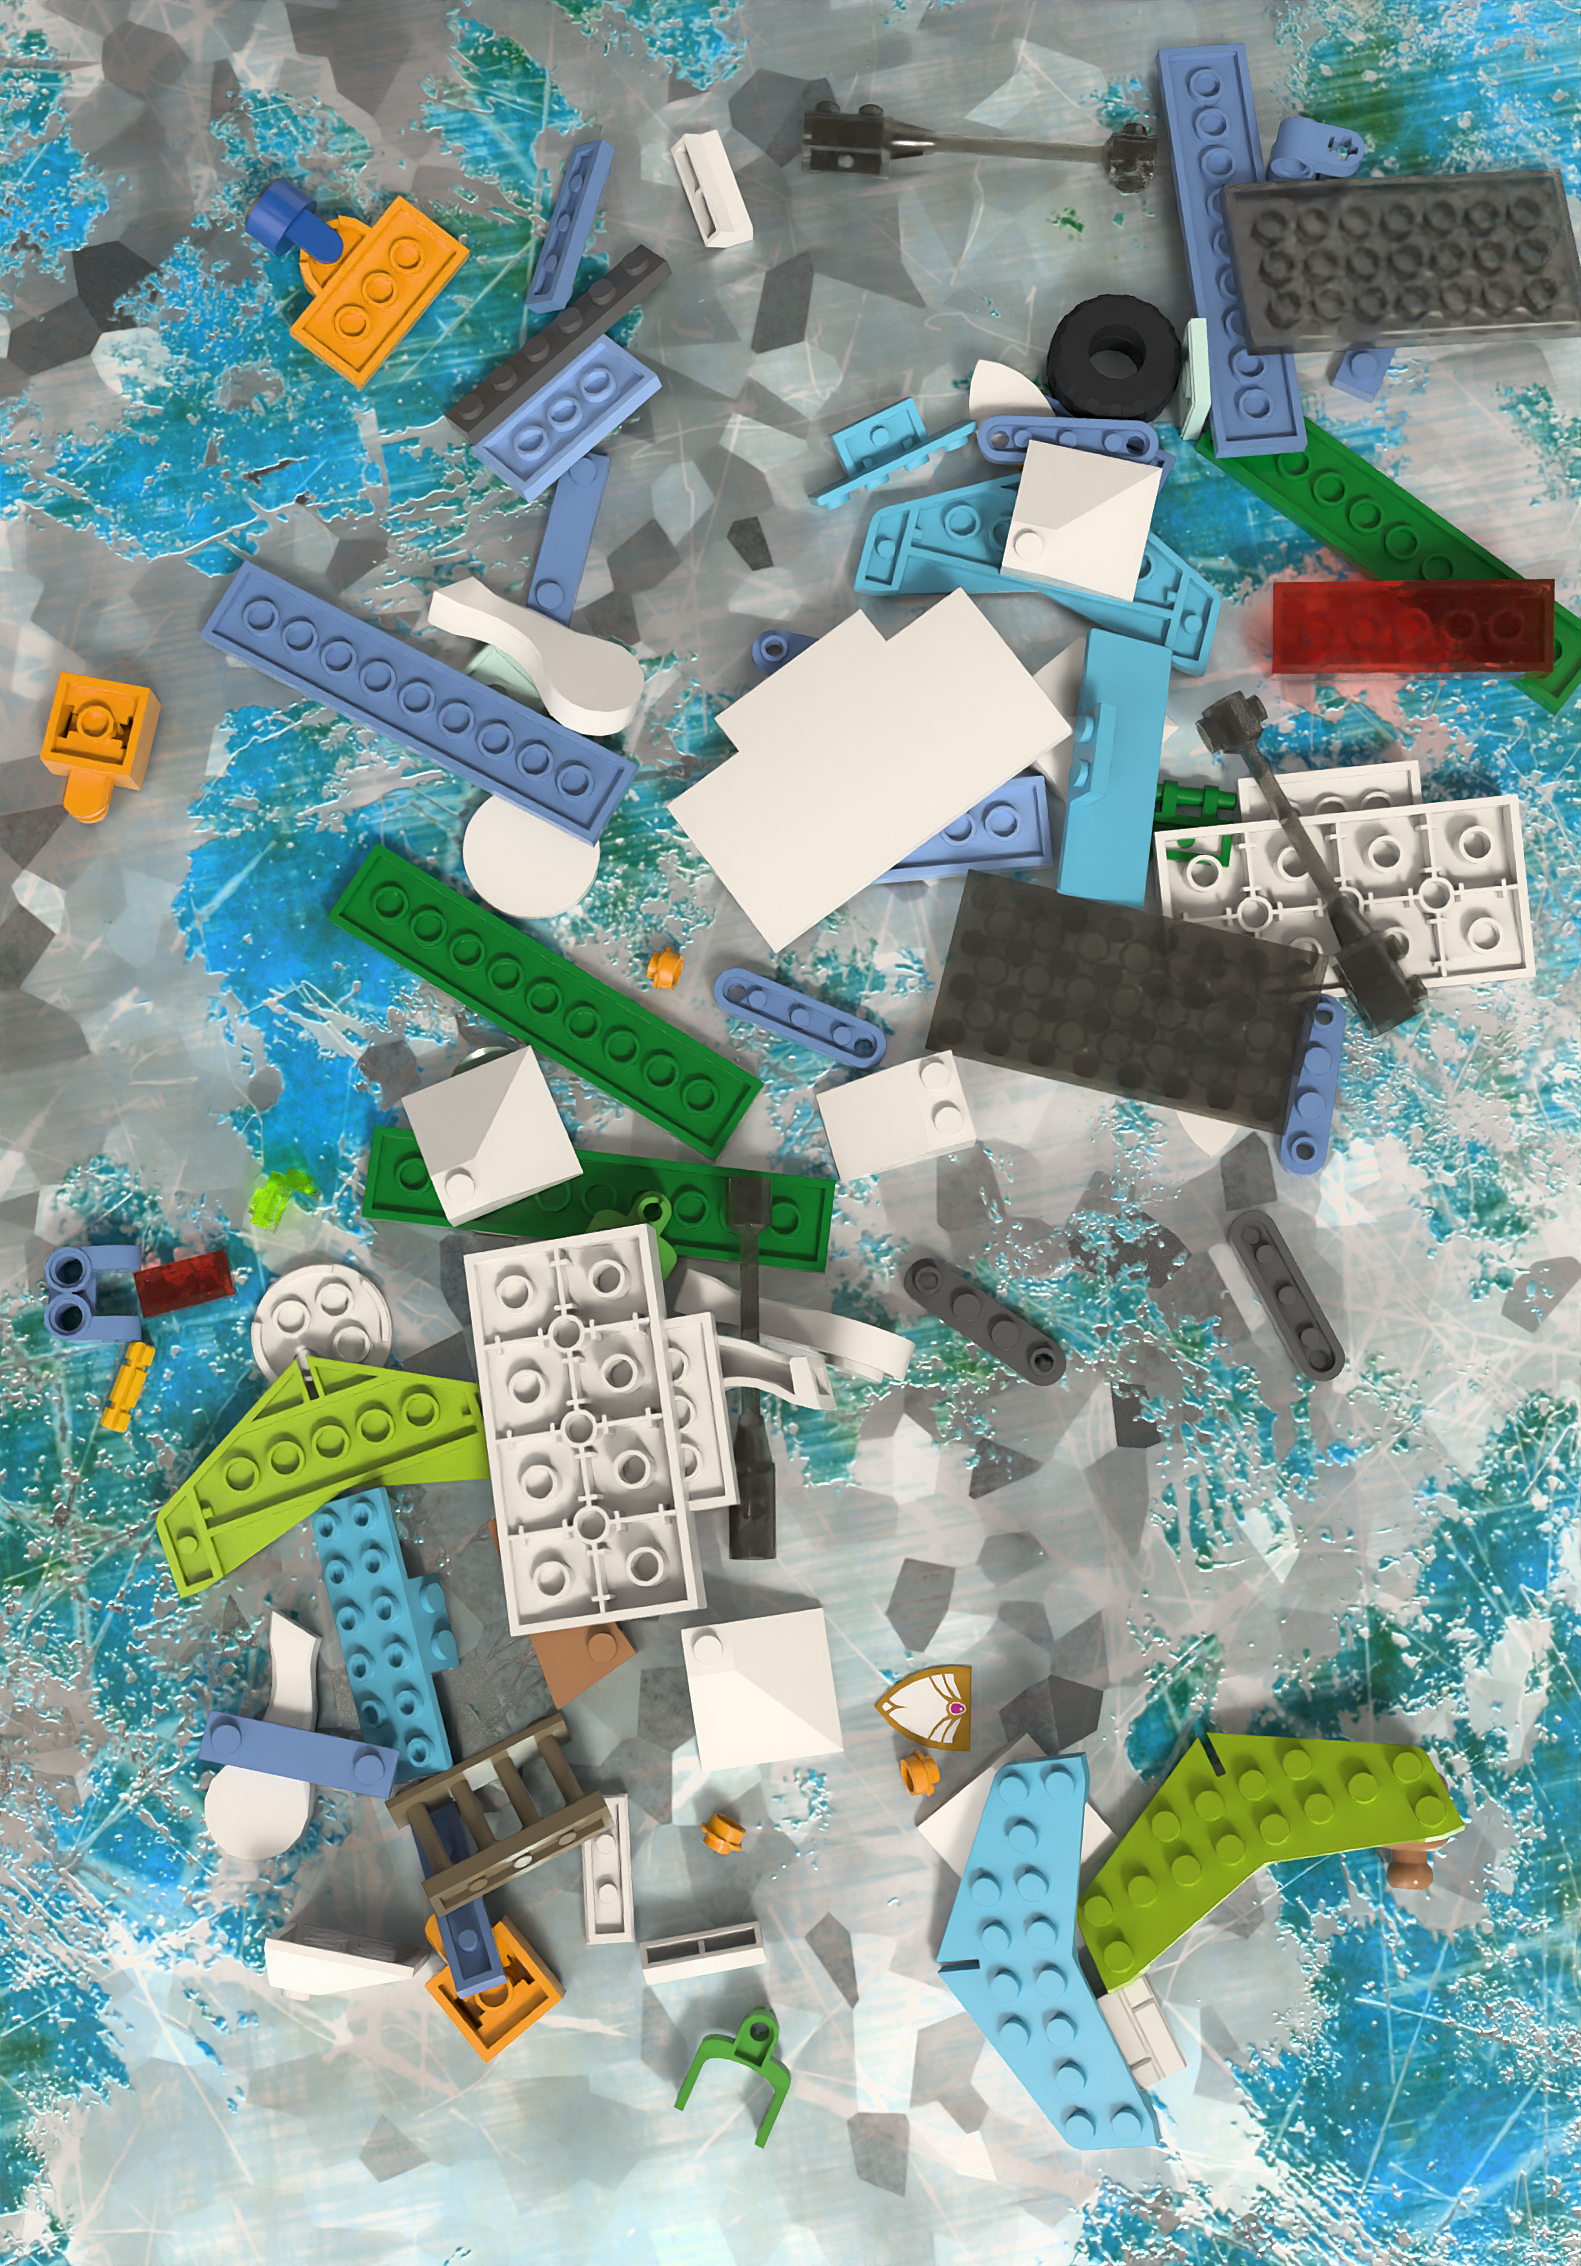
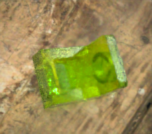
M288 1168L285 1175L272 1170L265 1188L259 1187L252 1197L248 1210L250 1214H253L250 1223L259 1229L275 1235L293 1192L314 1201H319L322 1193L311 1186L314 1178Z

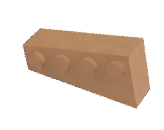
M495 1517L487 1525L501 1560ZM618 1621L529 1634L557 1710L639 1652Z

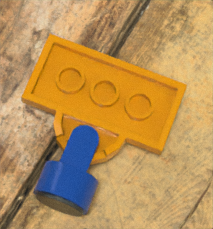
M276 178L260 192L251 205L245 218V231L277 257L284 255L294 245L301 249L300 273L305 288L314 297V300L289 329L290 336L359 390H362L470 257V250L400 195H398L372 228L356 218L338 215V219L323 222L314 215L317 208L315 200L287 178Z

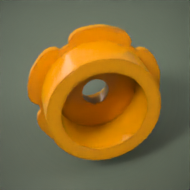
M666 946L662 953L656 951L653 953L648 965L647 978L653 979L655 989L660 990L664 987L674 990L682 972L684 956L672 952L671 946Z
M915 1749L909 1757L900 1760L901 1776L906 1789L912 1796L922 1793L930 1796L934 1793L933 1784L940 1781L939 1771L931 1755L924 1756L921 1751Z
M713 1812L707 1823H701V1830L707 1833L703 1842L713 1850L723 1855H728L730 1850L740 1851L742 1849L740 1842L746 1830L732 1819Z

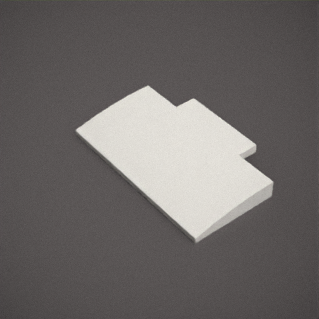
M959 587L888 641L883 638L863 611L859 609L714 718L738 752L666 805V807L776 954L1071 735L1073 731L1013 651L965 591Z
M1418 760L1248 777L1234 780L1239 823L1160 831L1151 834V848H1153L1154 858L1152 859L1154 884L1172 1015L1301 1002L1318 995L1339 998L1536 977L1518 794L1423 804ZM1233 834L1229 867L1225 868L1222 867L1215 857L1210 855L1220 856L1222 836ZM1195 838V842L1190 848L1184 849L1177 844V840ZM1166 850L1207 855L1197 856L1186 863L1167 860ZM1197 861H1207L1211 866L1195 863Z
M645 1223L463 1255L511 1637L707 1608L694 1511L741 1503L714 1313L705 1312L668 1319L656 1229Z

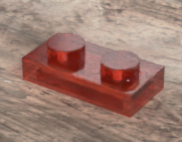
M225 1249L133 1273L142 1315L146 1320L238 1296L228 1251Z

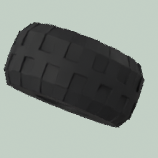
M1104 294L1081 302L1063 317L1050 342L1046 376L1048 377L1049 391L1052 398L1059 401L1075 418L1153 422L1162 413L1165 406L1169 404L1180 377L1182 350L1180 340H1178L1175 333V328L1158 308L1135 296ZM1105 350L1119 351L1133 361L1137 372L1130 377L1122 379L1108 378L1095 369L1091 364L1090 357L1097 352Z

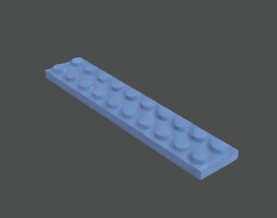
M1235 43L1158 49L1155 60L1194 318H1206L1211 394V406L1208 413L1215 459L1303 452L1307 446V436L1245 44Z
M247 560L244 561L199 634L203 642L593 848L639 771L637 764Z

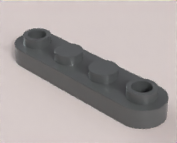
M1252 1210L1242 1213L1230 1225L1228 1232L1229 1243L1297 1370L1305 1379L1315 1383L1334 1379L1344 1367V1350L1273 1219L1264 1212ZM1246 1228H1254L1258 1232L1259 1240L1256 1244L1248 1243L1245 1240L1244 1231ZM1314 1351H1319L1325 1356L1326 1362L1322 1368H1317L1311 1363V1354Z
M924 1258L914 1262L909 1267L905 1275L904 1287L908 1297L913 1302L1029 1384L1036 1387H1047L1061 1379L1066 1370V1356L1062 1348L942 1262L932 1258ZM925 1273L933 1274L937 1279L936 1287L930 1290L924 1289L920 1285V1276ZM1045 1354L1049 1356L1052 1365L1048 1371L1037 1369L1035 1366L1037 1355Z

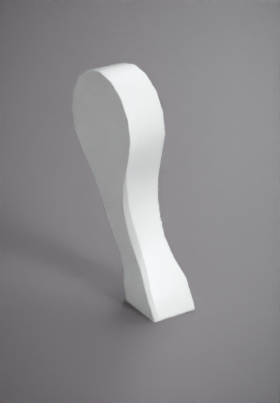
M473 576L434 591L427 621L453 635L470 637L492 644L509 654L530 676L550 715L564 727L580 734L604 736L617 733L631 724L643 694L644 672L637 659L623 646L596 636L576 632L533 609L496 595Z
M688 1269L673 1307V1311L684 1316L712 1312L714 1313L716 1328L730 1325L817 1355L825 1356L826 1366L876 1383H882L883 1377L903 1381L916 1345L901 1336L853 1319L815 1309L772 1301L735 1290L715 1277Z
M717 1335L725 1391L737 1387H754L775 1394L792 1404L816 1410H833L837 1408L823 1358L794 1357L757 1342Z
M273 1610L270 1614L269 1643L272 1656V1690L269 1706L263 1721L315 1731L318 1713L316 1663L322 1637L280 1610ZM226 1765L212 1779L204 1799L205 1822L212 1839L227 1854L245 1861L268 1860L291 1849L303 1837L310 1824L314 1811L315 1785L310 1782Z

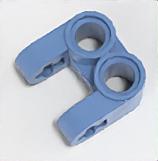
M1296 116L1282 120L1277 139L1272 145L1265 175L1268 195L1282 201H1295L1321 208L1339 206L1345 201L1352 184L1351 175L1357 171L1364 156L1365 144L1363 139L1352 130L1319 123L1306 117ZM1339 146L1348 148L1347 160L1338 159ZM1327 178L1335 180L1334 186L1336 188L1334 192L1326 191L1325 181Z
M133 1245L67 1246L51 1253L44 1269L46 1280L49 1283V1298L45 1309L44 1321L50 1334L60 1340L74 1344L141 1341V1317L101 1316L98 1309V1285L100 1284L102 1274L140 1272L142 1247ZM79 1260L83 1267L82 1276L75 1283L67 1284L64 1279L65 1268L72 1261ZM79 1307L83 1315L82 1322L75 1330L67 1331L63 1322L64 1315L71 1308Z

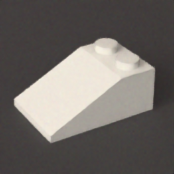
M951 1050L911 1060L816 1094V1100L840 1183L974 1146L977 1140Z

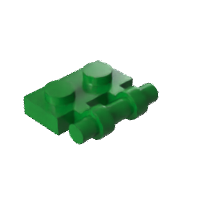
M1164 780L1163 784L1157 783L1155 801L1160 802V812H1154L1152 833L1234 824V821L1218 820L1216 815L1217 809L1234 811L1236 793L1219 791V786L1204 785V788L1200 789L1178 786V781ZM1176 804L1201 807V816L1176 815ZM1233 834L1222 836L1220 856L1210 855L1215 857L1222 867L1225 868L1229 867ZM1195 838L1177 840V844L1184 849L1190 848L1195 842ZM1150 843L1149 860H1152L1154 853ZM1166 850L1167 860L1186 863L1197 856L1207 855ZM1197 861L1195 863L1211 866L1207 861Z

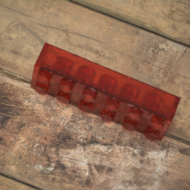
M1555 579L1273 582L1271 590L1270 682L1547 679L1554 672Z

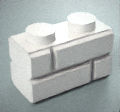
M1144 1974L1132 1985L1112 1994L1108 1993L1105 1986L1093 1992L1140 2091L1155 2084L1162 2078H1166L1186 2068L1188 2063Z

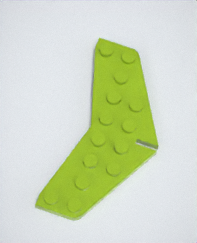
M305 1355L319 1398L312 1400L299 1359H295L157 1515V1532L180 1599L206 1590L347 1488L491 1479L479 1383Z
M1207 1733L1226 1772L1217 1777L1197 1737L1078 1901L1076 1921L1108 1993L1112 1994L1132 1985L1151 1968L1150 1964L1254 1873L1278 1862L1417 1841V1843L1443 1840L1465 1830V1824L1428 1754L1423 1749L1414 1745Z

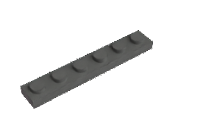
M642 244L634 251L628 253L619 264L603 278L593 283L588 291L568 308L561 311L549 325L535 337L529 339L503 365L493 370L491 375L468 395L462 397L457 405L444 415L450 426L474 445L478 444L672 274L667 261Z

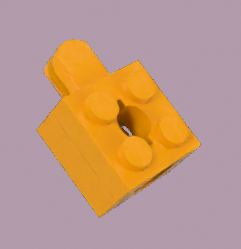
M60 671L40 760L52 774L68 777L62 802L65 809L76 820L83 823H96L103 820L108 812L113 786L142 791L161 710V703L150 688Z
M433 1913L427 1921L425 1934L429 1943L441 1956L446 1965L433 1975L424 1986L482 2060L488 2063L563 1999L567 1990L505 1914L492 1928L508 1982L460 1999L455 1989L436 1916Z

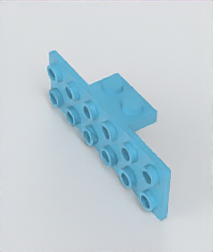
M1096 628L1091 629L1087 633L1056 886L1058 893L1133 911L1143 908L1172 660V650L1170 648Z
M385 1487L374 1488L326 1503L312 1513L310 1519L363 1740L366 1743L401 1750L394 1784L446 1771L453 1767V1761L431 1673L460 1666L456 1651V1640L452 1634L445 1606V1595L440 1586L438 1573L408 1579Z

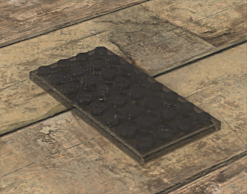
M1560 169L1223 184L1218 194L1248 356L1581 337V266Z
M968 869L924 1049L936 1052L951 1050L953 1056L1285 1136L1330 956L1097 899L1069 896L1058 893L1055 889Z

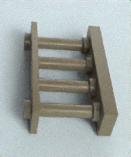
M560 1712L550 1717H541L532 1721L525 1730L420 1784H410L403 1787L396 1793L395 1797L384 1802L398 1830L409 1824H412L434 1872L431 1878L421 1882L439 1918L615 1826L600 1790L590 1795L583 1794L560 1746L572 1741ZM543 1756L566 1802L563 1809L546 1818L539 1816L517 1771V1768ZM498 1778L523 1826L519 1832L502 1841L495 1839L473 1791ZM453 1801H456L478 1848L475 1855L458 1864L451 1863L429 1816L430 1813Z

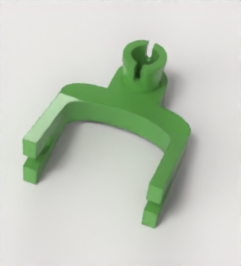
M648 1191L640 1195L627 1216L615 1210H599L584 1234H588L603 1228L616 1229L646 1223L656 1229L663 1285L677 1262L675 1249L666 1239L660 1236L671 1217L672 1208L669 1199L658 1191ZM658 1203L662 1208L660 1217L657 1219L647 1218L643 1211L647 1204Z
M759 2006L752 2009L744 2017L735 2038L722 2034H709L702 2039L678 2092L674 2108L681 2111L684 2110L703 2063L706 2060L723 2058L743 2064L765 2077L775 2090L758 2127L755 2145L764 2149L789 2090L791 2073L785 2064L772 2056L780 2031L777 2017L772 2010L767 2011L765 2010L766 2007ZM763 2022L769 2029L756 2035V2029L753 2027V2024Z

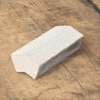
M717 129L702 134L685 133L670 150L705 246L728 248L752 240L753 226Z
M759 1921L639 1943L642 1968L647 1985L766 1963ZM756 1939L754 1944L707 1952L706 1949L708 1947ZM699 1949L700 1953L651 1963L650 1959Z

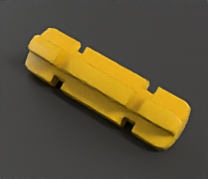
M131 1341L124 1356V1358L128 1359L126 1365L121 1364L108 1400L112 1401L110 1407L105 1406L100 1419V1425L116 1432H124L127 1429L132 1416L128 1412L130 1408H135L148 1374L144 1372L146 1365L151 1366L156 1352L153 1346L140 1341Z

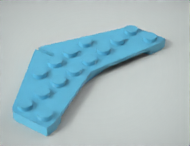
M1022 472L879 509L871 518L853 591L871 596L951 594L959 587L966 594L1040 592L1111 633L1170 648L1172 650L1171 666L1180 672L1201 677L1205 673L1221 607L1220 595L1211 584L1150 530L1147 535L1133 602L1129 603L1000 575Z
M1086 1752L1009 1761L994 1776L935 1962L978 1959L979 1963L943 1966L937 1973L1068 2145L1083 2151L1157 2146L1161 2140V2133L1156 2111L1146 2091H1140L1080 1967L1075 1943L1085 1804L1089 1799L1090 1771Z

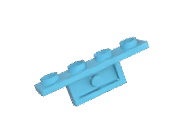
M906 397L829 434L846 477L807 495L812 505H824L826 510L838 507L851 499L849 492L863 485L866 490L874 489L887 483L890 480L888 473L904 466L905 471H910L930 461L928 454L943 447L944 451L948 452L967 444L970 441L968 434L978 430L976 421L964 419L928 436L913 398Z

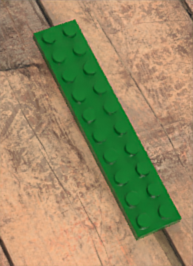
M1304 415L1307 446L1303 452L1215 459L1211 427L1198 441L1195 448L1198 453L1555 716L1581 683L1580 618Z
M379 843L375 844L327 916L329 923L523 1044L531 1045V1048L714 1163H716L764 1087V1082Z
M374 1125L361 1215L363 1219L548 1241L584 1234L595 1214L602 1209L615 1210L627 1216L640 1195L648 1191H658L669 1199L672 1208L671 1217L660 1236L672 1245L677 1257L825 1274L836 1180L574 1149L584 1174L453 1227L446 1217L413 1130ZM649 1203L643 1210L645 1216L649 1219H657L662 1214V1208L658 1203ZM603 1228V1229H599V1230L596 1231V1232L605 1231V1230H611V1229Z

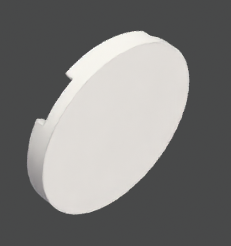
M493 795L478 808L468 824L463 842V861L471 885L488 906L511 918L540 919L547 917L549 919L570 910L588 893L598 873L600 843L598 840L593 848Z
M334 1263L303 1265L279 1277L268 1288L267 1293L261 1300L251 1328V1341L255 1359L266 1378L273 1384L295 1359H299L312 1400L319 1398L305 1355L384 1368L391 1354L394 1337L392 1315L385 1298L378 1288L357 1271Z

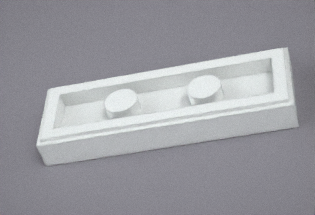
M628 1793L602 1794L615 1826L582 1843L587 1945L635 1942L636 1940Z

